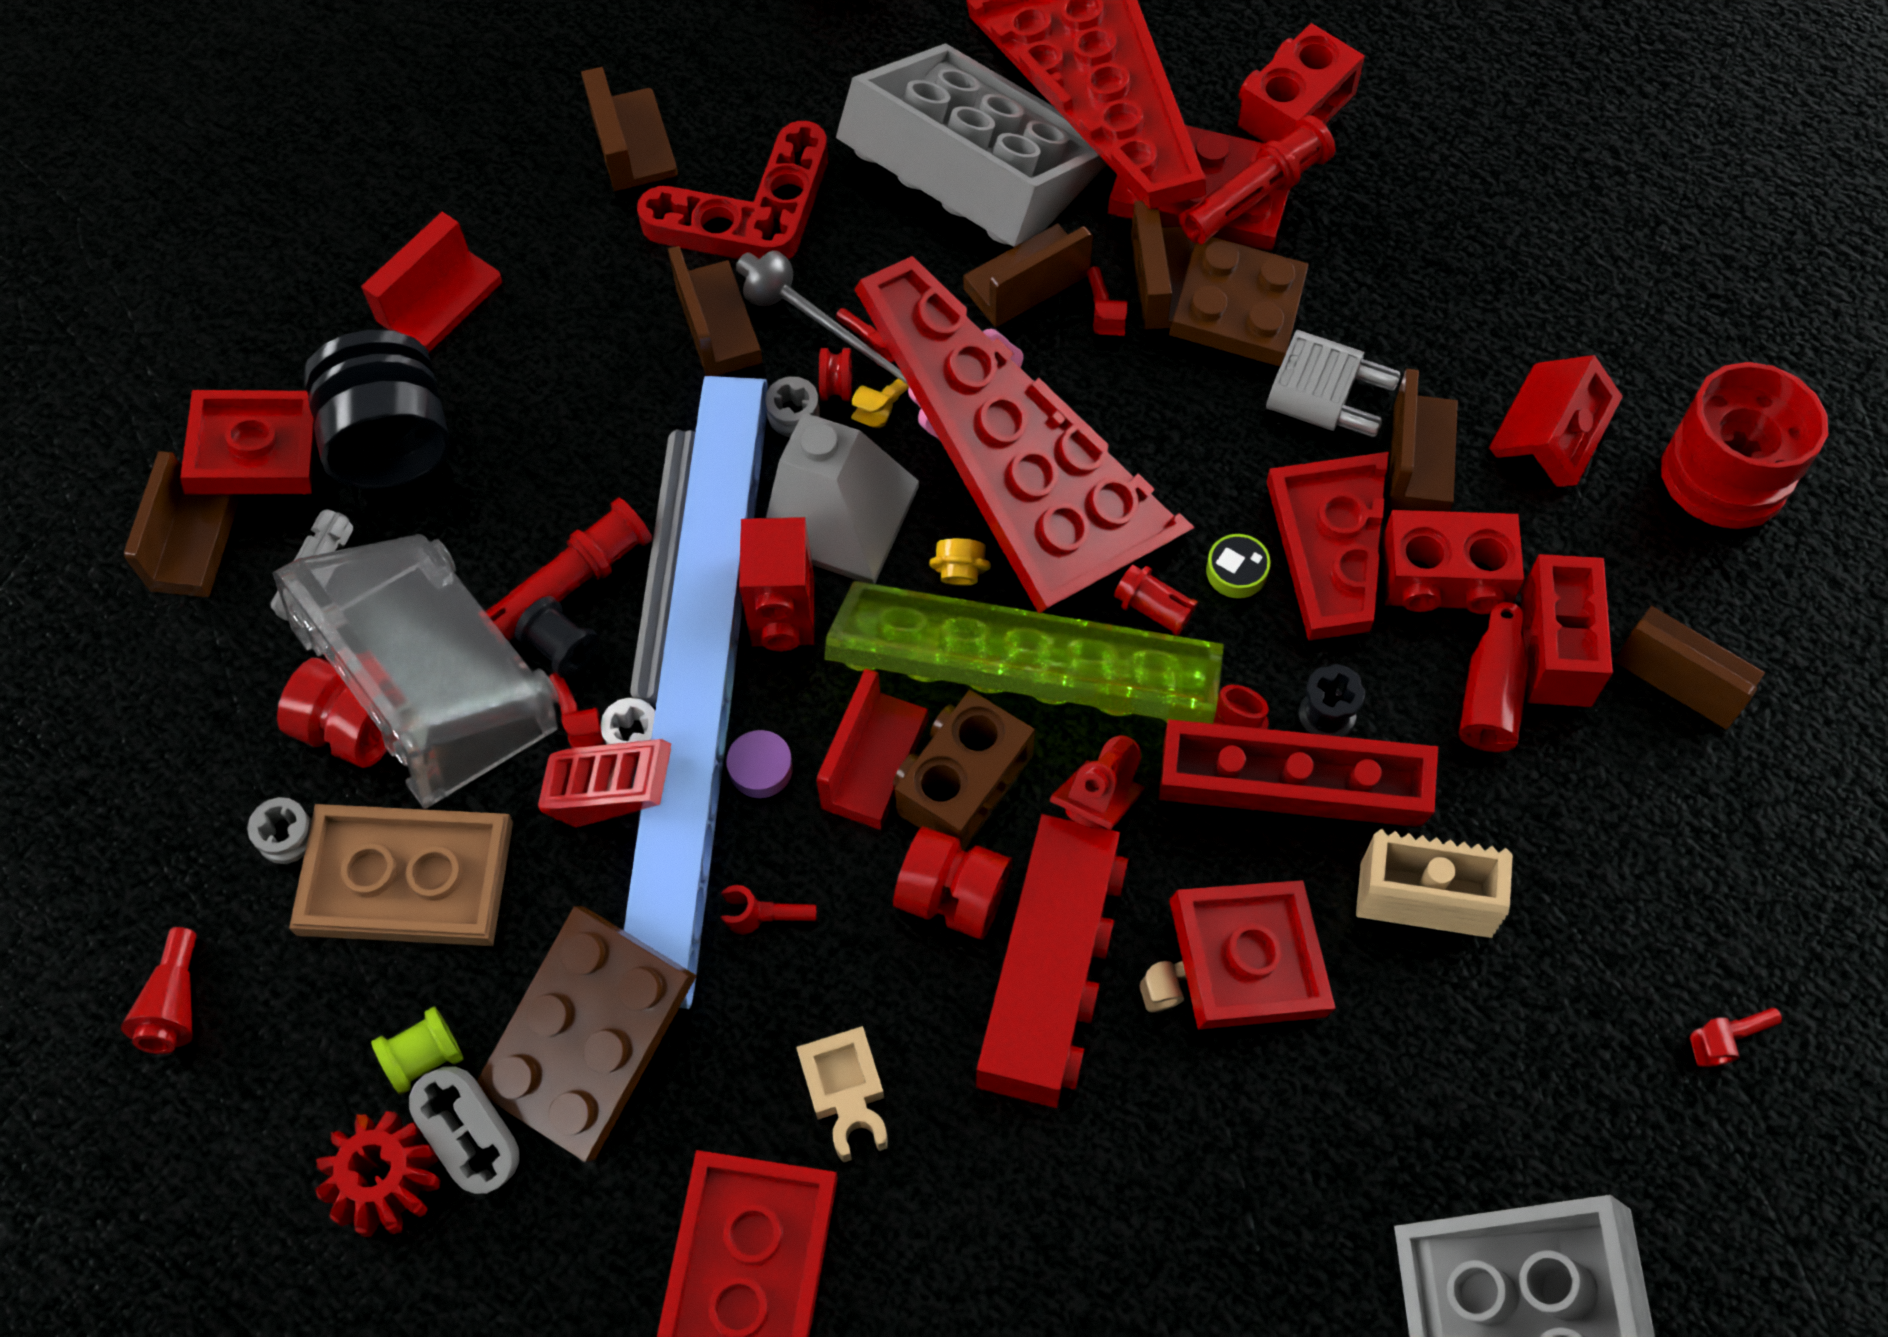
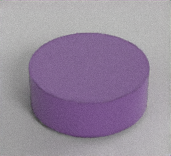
M756 730L745 733L733 742L727 754V769L731 782L739 792L748 797H771L782 791L791 779L793 762L787 743L773 732Z

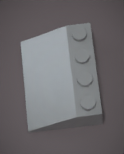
M946 43L853 77L836 135L837 139L852 147L856 155L861 159L878 163L896 174L899 181L905 186L922 190L940 201L943 208L949 213L966 217L984 228L993 240L1013 247L1043 232L1108 165L1052 105Z
M1612 1195L1394 1226L1410 1337H1655L1631 1209Z

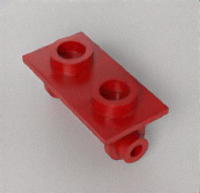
M1119 735L1112 737L1104 745L1098 761L1090 762L1087 760L1052 794L1050 802L1065 808L1067 816L1081 825L1091 828L1103 826L1111 830L1142 795L1145 789L1144 786L1133 782L1141 761V750L1138 744L1127 736Z

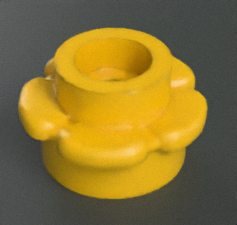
M953 538L938 541L936 544V557L929 561L930 567L941 573V581L951 585L978 583V575L984 574L991 567V563L985 560L986 545L971 539Z

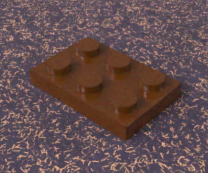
M574 906L479 1076L477 1083L491 1102L582 1161L595 1160L697 975L586 907Z

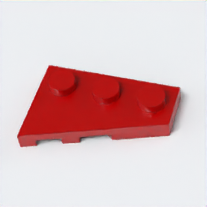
M1389 452L1269 469L1266 482L1308 641L1365 633L1371 630L1375 615L1380 554H1378L1379 538L1384 511L1383 492Z

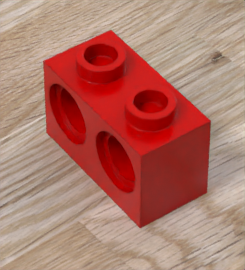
M1311 23L1294 40L1292 38L1286 39L1278 48L1273 60L1261 72L1255 70L1246 78L1238 96L1242 101L1238 126L1264 143H1267L1270 140L1279 141L1292 132L1294 123L1304 115H1312L1326 124L1356 94L1365 55Z
M1392 510L1381 540L1385 606H1404L1406 609L1415 612L1431 611L1438 607L1467 608L1473 613L1490 614L1497 604L1514 602L1524 582L1518 514ZM1410 561H1421L1428 565L1430 569L1419 568ZM1473 562L1485 564L1493 571L1480 569Z
M806 517L741 519L739 588L752 646H764L774 651H788L796 648L798 645H814L815 579Z
M1539 554L1521 589L1523 640L1529 665L1526 686L1527 703L1592 707L1613 674L1604 558Z

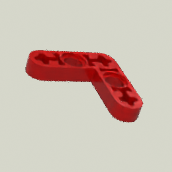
M796 121L782 128L777 136L754 202L672 186H658L649 189L642 194L637 205L643 234L649 240L658 244L674 247L680 246V248L735 259H740L747 252L760 259L771 251H779L788 260L791 259L798 250L828 164L827 136L824 130L818 124L810 121ZM802 146H807L801 157V166L796 165L794 152H799ZM786 184L796 185L803 190L799 196L790 200H782L773 195L778 187ZM664 215V218H663V219H656V218H655V217H662V216ZM717 217H723L733 222L731 228L722 233H710L703 226L709 220ZM774 218L779 219L781 234H775L772 240H764L763 238H769L775 225Z

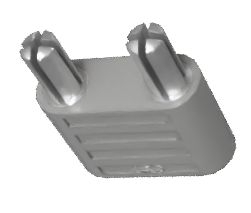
M1296 330L1273 383L1266 408L1334 431L1336 426L1339 425L1375 437L1382 424L1381 417L1346 406V401L1355 379L1393 391L1399 382L1400 372L1364 360L1365 352Z

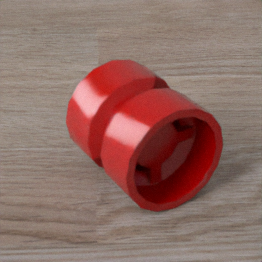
M311 658L300 665L285 686L278 704L277 722L279 729L284 734L313 747H323L330 743L332 755L361 768H366L378 762L391 746L402 721L404 704L402 695L397 690L369 678L356 679V676L348 669L322 658Z
M922 826L911 843L895 887L893 907L927 920L940 913L944 915L948 928L983 940L1001 904L1009 880L1013 858L981 846H974L971 850L965 852L961 848L959 838Z

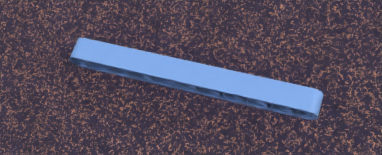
M705 376L703 380L651 740L663 739L671 743V752L660 805L641 810L624 925L625 932L695 975L697 974L743 611V602L739 588L741 519H752L755 517L767 422L765 397L768 387L766 379ZM696 978L679 1008L689 1009L691 1007Z

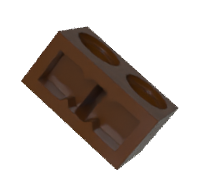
M969 689L957 707L949 704L938 715L930 731L932 740L920 756L915 753L910 754L899 767L893 780L897 814L918 828L926 826L959 838L961 848L964 851L1033 757L1035 729ZM973 737H984L994 745L983 751H973L965 747L963 743ZM936 786H948L958 793L952 799L943 802L934 801L925 795L931 788Z

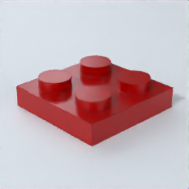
M192 390L180 476L184 494H312L316 436L314 431L315 421L309 407L307 391Z
M1303 880L1177 890L1170 898L1169 902L1198 1030L1326 1018L1336 1009Z

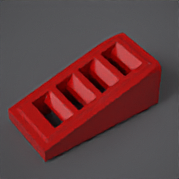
M663 739L571 748L550 754L538 803L540 811L577 828L660 805L671 752V743ZM637 767L633 788L631 789L634 770Z

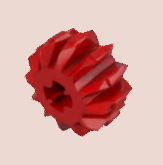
M386 1111L377 1126H375L366 1114H357L355 1120L356 1135L349 1138L343 1132H331V1141L340 1150L336 1156H324L316 1159L317 1168L322 1173L330 1176V1178L316 1188L317 1197L324 1203H334L330 1211V1218L340 1226H345L354 1221L355 1231L361 1236L371 1237L377 1230L380 1222L390 1233H401L403 1226L401 1212L408 1209L418 1217L426 1215V1205L417 1198L420 1191L431 1192L441 1188V1180L435 1174L427 1171L440 1159L430 1144H423L425 1137L415 1122H411L403 1127L402 1119L395 1112ZM386 1162L391 1167L387 1177L382 1180L379 1176H375L377 1185L373 1186L367 1181L371 1170L376 1168L379 1172H382L383 1169L380 1163Z

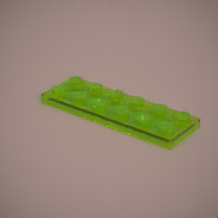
M853 581L826 637L825 660L841 662L847 667L858 671H864L867 668L870 670L881 669L904 673L910 678L921 682L944 680L967 684L975 690L984 693L1007 691L1030 695L1047 704L1057 705L1070 702L1098 707L1101 711L1115 716H1125L1132 713L1161 718L1165 722L1171 719L1213 724L1218 700L1224 644L1045 613L1038 614V612Z

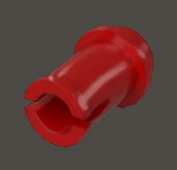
M1132 564L1114 592V597L1122 601L1121 608L1128 611L1133 607L1172 631V634L1178 636L1191 618L1198 601L1188 598L1151 575L1153 569L1149 566L1140 569Z

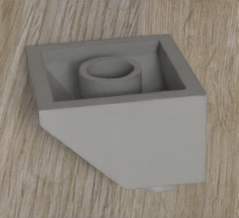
M803 412L779 460L766 518L806 517L812 565L874 586L916 495L919 481L860 430Z

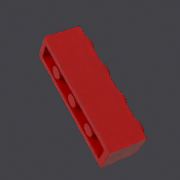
M1168 719L1164 736L1158 800L1422 827L1435 812L1438 746Z
M1041 814L976 1070V1088L1054 1108L1058 1107L1062 1087L1076 1089L1084 1048L1072 1046L1078 1021L1091 1024L1100 983L1087 980L1093 957L1106 960L1114 920L1104 918L1102 915L1107 895L1116 897L1121 895L1129 858L1117 856L1120 832L1101 827L1091 828L1075 821Z

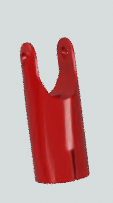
M1511 602L1499 603L1492 609L1488 630L1482 636L1469 665L1459 737L1466 745L1483 751H1508L1516 747L1519 739L1529 665L1525 643L1521 635L1523 612L1519 606ZM1503 612H1510L1513 617L1509 619L1503 618L1501 614Z

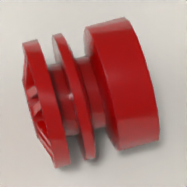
M1752 362L1725 365L1705 378L1661 457V477L1670 496L1688 514L1710 525L1732 529L1760 526L1780 512L1787 498L1794 491L1799 479L1804 476L1828 437V415L1817 394L1798 377L1775 366Z

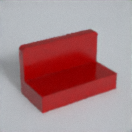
M441 212L369 278L361 288L378 323L390 331L414 337L430 352L502 283V278L498 270L469 252L459 222Z
M1595 355L1537 363L1528 374L1489 449L1496 458L1533 454L1556 487L1577 485L1623 396Z
M867 668L864 670L816 781L821 809L882 830L895 800L894 777L904 760L910 754L915 753L928 722V709L880 693L879 674Z

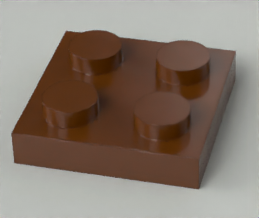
M1210 237L1202 245H1199L1198 242L1194 243L1169 335L1281 367L1289 347L1309 264L1216 237Z

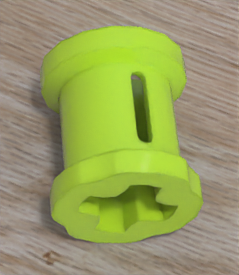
M435 1006L425 1011V1019L389 1040L380 1036L371 1041L374 1052L385 1074L400 1096L411 1090V1082L427 1072L447 1061L456 1065L464 1060L455 1038Z

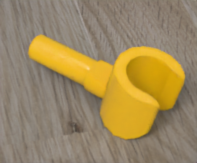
M898 378L891 385H887L882 392L863 385L860 386L852 398V405L858 408L852 414L851 419L872 428L884 427L890 417L893 403L898 400L901 394L909 389V385Z

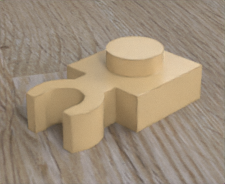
M863 1026L796 1047L817 1119L819 1120L834 1114L838 1115V1120L833 1128V1142L839 1158L843 1162L852 1160L847 1140L850 1133L858 1128H865L872 1132L878 1151L887 1149L888 1140L885 1124L877 1113L866 1107L868 1103L884 1099V1093Z

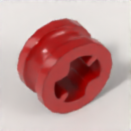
M829 348L820 349V401H829L832 395H839L843 402L851 401V348H843L842 352L836 355L830 353Z

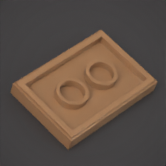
M315 804L289 928L296 936L493 946L513 821L509 814Z

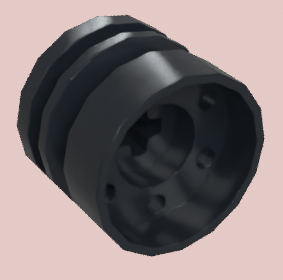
M365 330L342 335L322 345L307 360L303 378L309 396V407L315 421L314 431L320 460L325 473L338 483L359 489H388L417 481L431 474L446 460L451 448L448 429L441 402L438 399L439 392L428 349L417 339L396 331Z

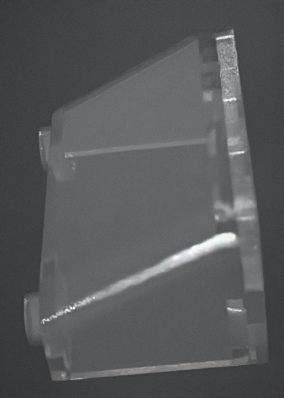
M417 534L299 558L274 571V580L292 631L307 651L312 648L318 656L324 654L381 731L385 747L392 757L396 755L404 766L408 765L411 777L406 779V784L424 809L557 730L553 704L559 701V697L551 680L540 668L532 672L455 575L456 567L453 559L440 540L435 539L429 542L425 536Z

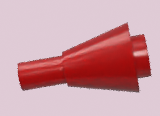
M175 927L169 930L160 965L155 968L121 1024L122 1032L132 1039V1044L137 1049L144 1052L167 1054L173 1052L175 1047L184 1046L192 1041L191 983L188 968L197 935L190 929Z

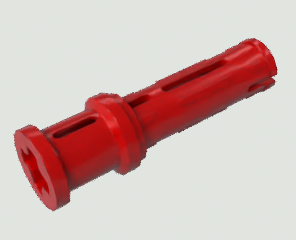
M1304 115L1294 123L1293 131L1279 141L1270 140L1259 148L1256 161L1211 192L1199 203L1180 214V225L1186 236L1192 242H1198L1199 245H1202L1220 229L1234 221L1274 190H1289L1299 182L1301 173L1315 163L1324 164L1334 157L1336 150L1335 142L1326 125L1312 115Z
M619 497L611 502L612 510L584 532L577 529L569 535L570 539L566 541L567 549L512 590L498 603L476 617L489 637L495 639L494 642L498 647L503 649L508 642L515 638L514 632L519 618L535 601L542 597L551 596L561 602L591 577L598 580L601 577L606 578L612 573L611 565L636 545L646 546L653 541L652 535L644 522L623 499Z

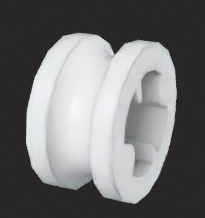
M637 698L621 699L610 705L602 715L600 724L606 745L651 740L655 710L652 706ZM634 720H640L644 734L633 733L629 741H623L619 727L630 728Z

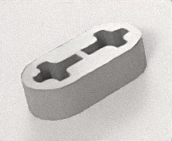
M456 1066L442 1067L423 1075L414 1084L409 1096V1110L413 1120L452 1179L462 1189L474 1194L488 1193L505 1184L515 1174L519 1164V1147L480 1085L466 1070ZM435 1083L441 1089H447L452 1086L458 1089L461 1097L453 1103V1107L463 1122V1126L460 1127L452 1113L448 1110L438 1114L432 1110L430 1103L437 1097V1092L433 1087ZM467 1132L471 1134L477 1145L482 1149L492 1144L498 1149L500 1156L493 1162V1168L497 1173L496 1176H493L488 1169L480 1170L477 1173L471 1169L469 1161L475 1157L476 1150L466 1136Z

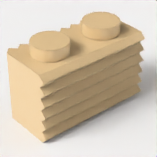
M1381 829L1374 834L1360 864L1356 916L1492 938L1493 933H1496V929H1499V924L1502 925V920H1505V916L1509 913L1513 855L1507 848L1498 853L1493 846L1487 850H1484L1479 844L1470 848L1465 841L1456 846L1451 839L1442 844L1437 837L1429 842L1423 835L1415 840L1410 833L1401 838L1396 831L1388 836Z

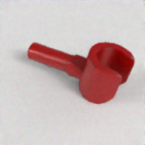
M1095 266L1089 268L1087 276L1095 304L1094 333L1099 335L1125 336L1127 301L1109 300V293L1107 292L1100 268Z
M841 308L837 312V321L860 336L866 345L890 363L895 361L878 330L876 331L873 326L866 324L845 308Z
M556 673L551 674L548 677V682L561 707L562 724L568 735L571 748L604 745L605 740L600 728L601 718L598 708L579 711L564 677L561 678Z
M742 885L729 886L721 893L728 903L736 905L748 904L746 910L739 916H720L726 926L737 934L745 935L752 933L758 929L762 922H772L773 920L816 921V905L776 904L758 901L752 892Z
M1773 1007L1740 1020L1736 1019L1730 1022L1728 1018L1710 1020L1703 1028L1696 1029L1690 1034V1041L1697 1065L1700 1067H1712L1739 1059L1735 1040L1780 1024L1782 1022L1780 1012Z

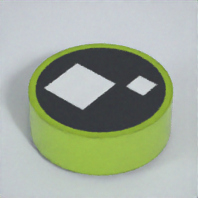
M1244 534L1227 535L1219 539L1209 552L1206 566L1207 578L1216 591L1227 597H1250L1259 592L1267 581L1271 564L1270 555L1265 546L1251 536Z

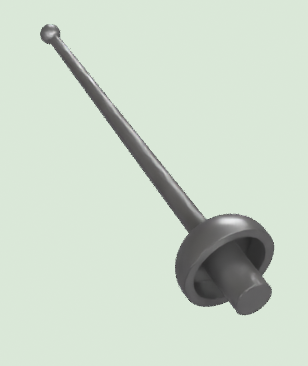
M779 251L768 252L760 259L750 252L741 256L737 262L736 270L746 277L743 288V295L746 300L754 305L764 307L785 299L908 385L900 369L790 288L793 280V269L786 256Z

